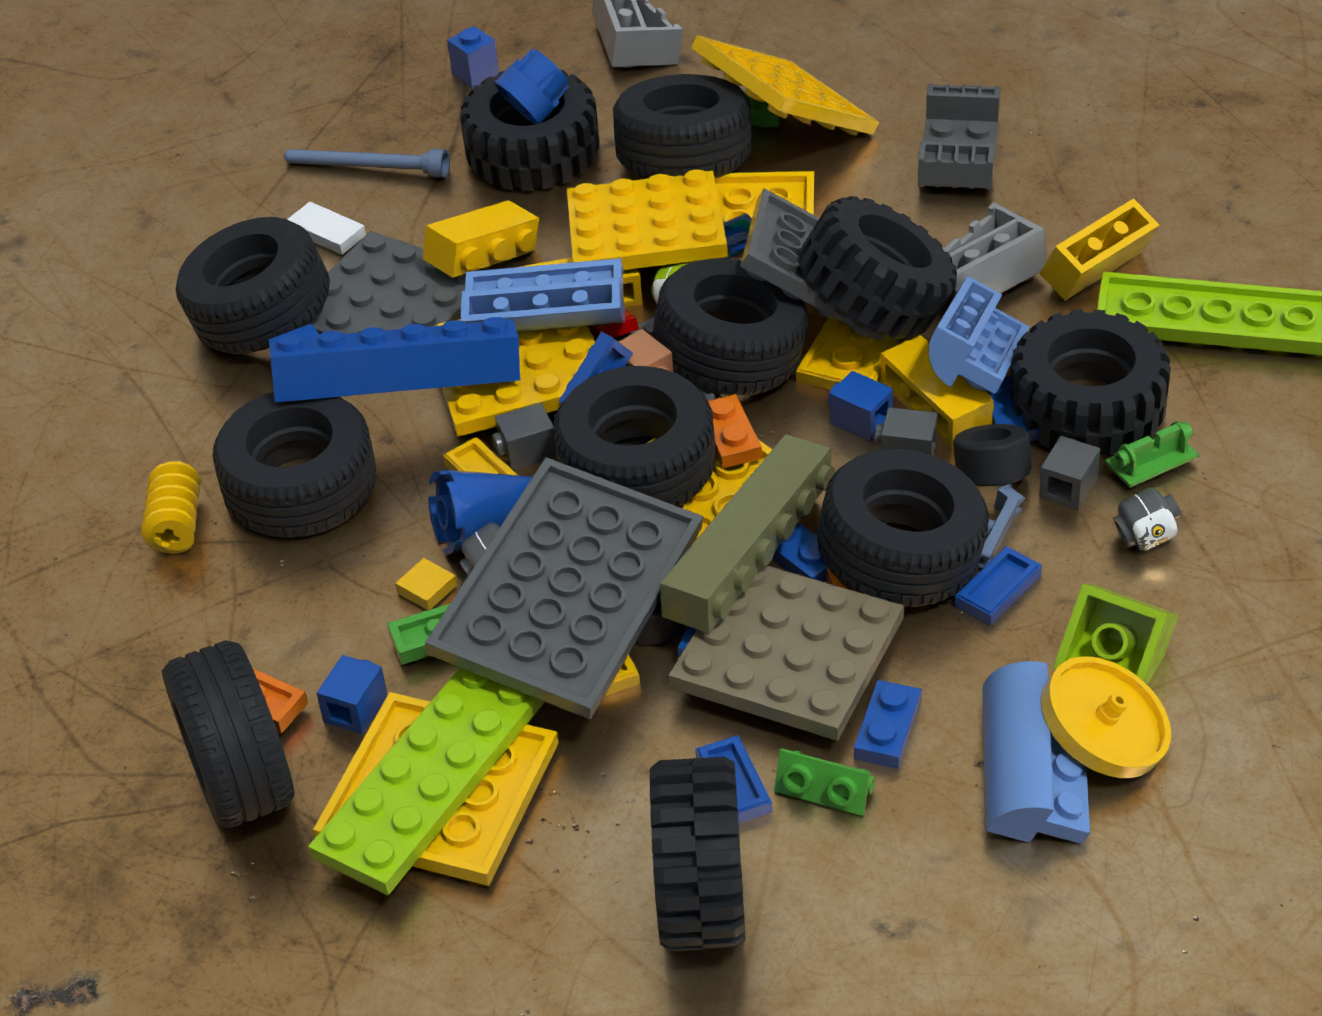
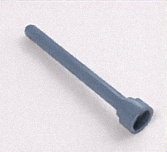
M289 149L284 153L285 161L292 164L422 170L423 173L429 174L432 178H446L450 169V156L447 149H431L429 152H424L423 155Z

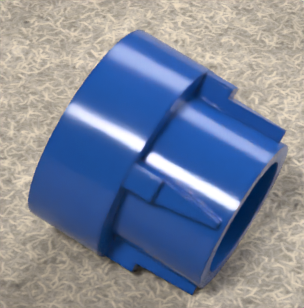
M533 48L521 60L517 59L494 82L501 95L534 125L544 121L559 104L558 99L569 88V81L562 71L544 54Z

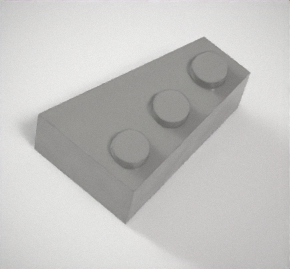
M593 0L592 13L612 67L631 68L633 66L679 64L683 29L678 24L671 25L666 20V12L661 7L655 9L649 3V0Z
M992 203L988 207V215L981 222L974 220L968 226L969 233L962 239L955 238L943 249L950 254L952 264L956 266L957 270L956 288L943 307L945 309L949 308L967 276L1001 294L1041 272L1047 261L1044 228L996 203Z

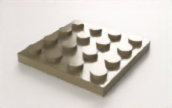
M763 565L754 576L749 590L746 592L742 591L734 601L731 611L726 618H721L710 633L698 629L695 631L668 675L669 688L838 741L904 618V606Z

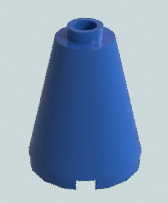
M456 470L433 472L429 479V485L436 484V496L428 497L429 513L437 542H446L448 545L443 550L445 554L462 552V542L487 523L494 522L501 526L533 477Z

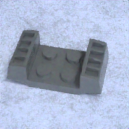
M928 84L924 139L920 142L918 187L926 185L939 188L940 186H949L953 188L970 187V189L986 188V190H992L998 135L1000 86L976 87Z

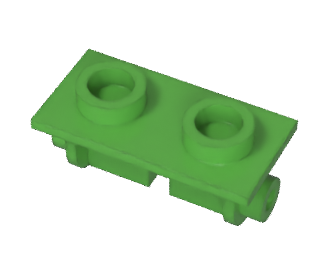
M1176 421L1169 427L1156 432L1154 439L1146 436L1131 444L1121 445L1118 452H1115L1113 457L1106 459L1105 463L1131 488L1199 457V454L1188 444L1189 438L1193 436L1191 426L1187 422L1181 423Z
M781 748L779 751L774 792L863 816L867 794H872L876 777L870 775L871 772L864 768L860 770L804 755L801 751L796 750L793 752Z

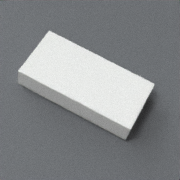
M308 202L287 219L304 227L314 243L341 255L366 236L363 224L312 202Z

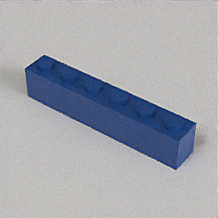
M491 317L477 323H465L454 320L448 321L442 326L425 327L421 324H409L402 327V329L395 330L371 327L362 330L360 333L343 334L339 331H327L319 336L312 337L289 334L281 336L277 340H269L275 402L520 381L519 336L514 321L501 317Z

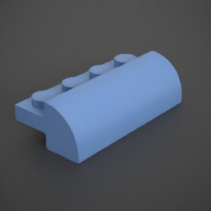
M618 258L466 272L465 291H462L461 321L477 323L483 322L487 318L501 317L506 320H513L517 332L624 323L625 304L623 299L622 260Z
M969 276L965 279L931 337L929 359L933 370L946 385L951 387L958 374L966 378V381L972 387L981 391L989 390L995 394L1012 363L1013 351L1017 348V342L1028 331L1029 326L995 308L1002 294Z
M1023 661L1005 665L990 674L982 685L985 831L1029 843L1039 832L1082 844L1090 834L1087 770L1085 765L1073 758L1057 742L1045 722L1041 707V694L1045 683L1049 679L1047 663Z

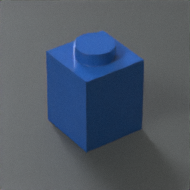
M473 26L447 39L452 74L465 84L473 88L481 84L489 76L495 77L499 74L496 45L492 37Z
M852 370L840 383L834 384L828 394L827 402L830 409V423L871 441L875 437L877 424H884L888 407L893 408V388Z
M345 655L340 657L316 692L324 723L360 734L365 732L388 696L382 666L375 665L368 660H358Z

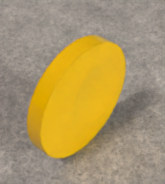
M1088 656L1069 659L1059 665L1043 687L1041 707L1050 732L1073 758L1096 772L1117 778L1142 776L1152 770L1169 749L1171 726L1162 703L1144 681L1114 662Z

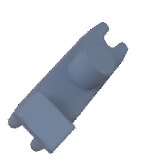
M1012 483L1003 485L997 491L994 507L1000 511V514L996 521L989 519L987 539L979 560V568L983 569L995 557L1013 519L1023 510L1019 505L1025 500V497L1011 488Z

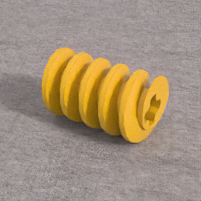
M169 461L159 464L151 471L148 477L141 535L145 543L152 549L162 553H183L194 544L201 477L197 470L189 464L180 461Z

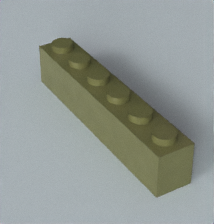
M788 434L783 436L661 581L662 617L710 633L721 618L724 619L728 616L734 601L742 591L746 592L749 590L754 576L763 565L767 566L771 562L775 550L783 540H788L791 537L795 525L803 515H808L811 512L815 500L823 490L826 491L828 482L835 473L834 467L831 466L830 447Z

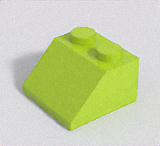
M1082 583L1053 669H1057L1060 664L1072 658L1083 656L1097 657L1126 668L1148 685L1165 656L1179 614L1095 584Z

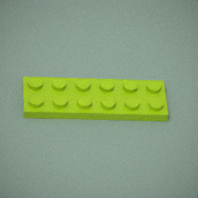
M1104 271L1102 273L1097 310H1106V314L1113 316L1116 313L1125 315L1132 323L1138 321L1149 330L1148 334L1153 332L1159 340L1271 350L1275 352L1304 353L1316 356L1322 355V291Z
M459 668L308 846L310 857L389 896L545 701Z

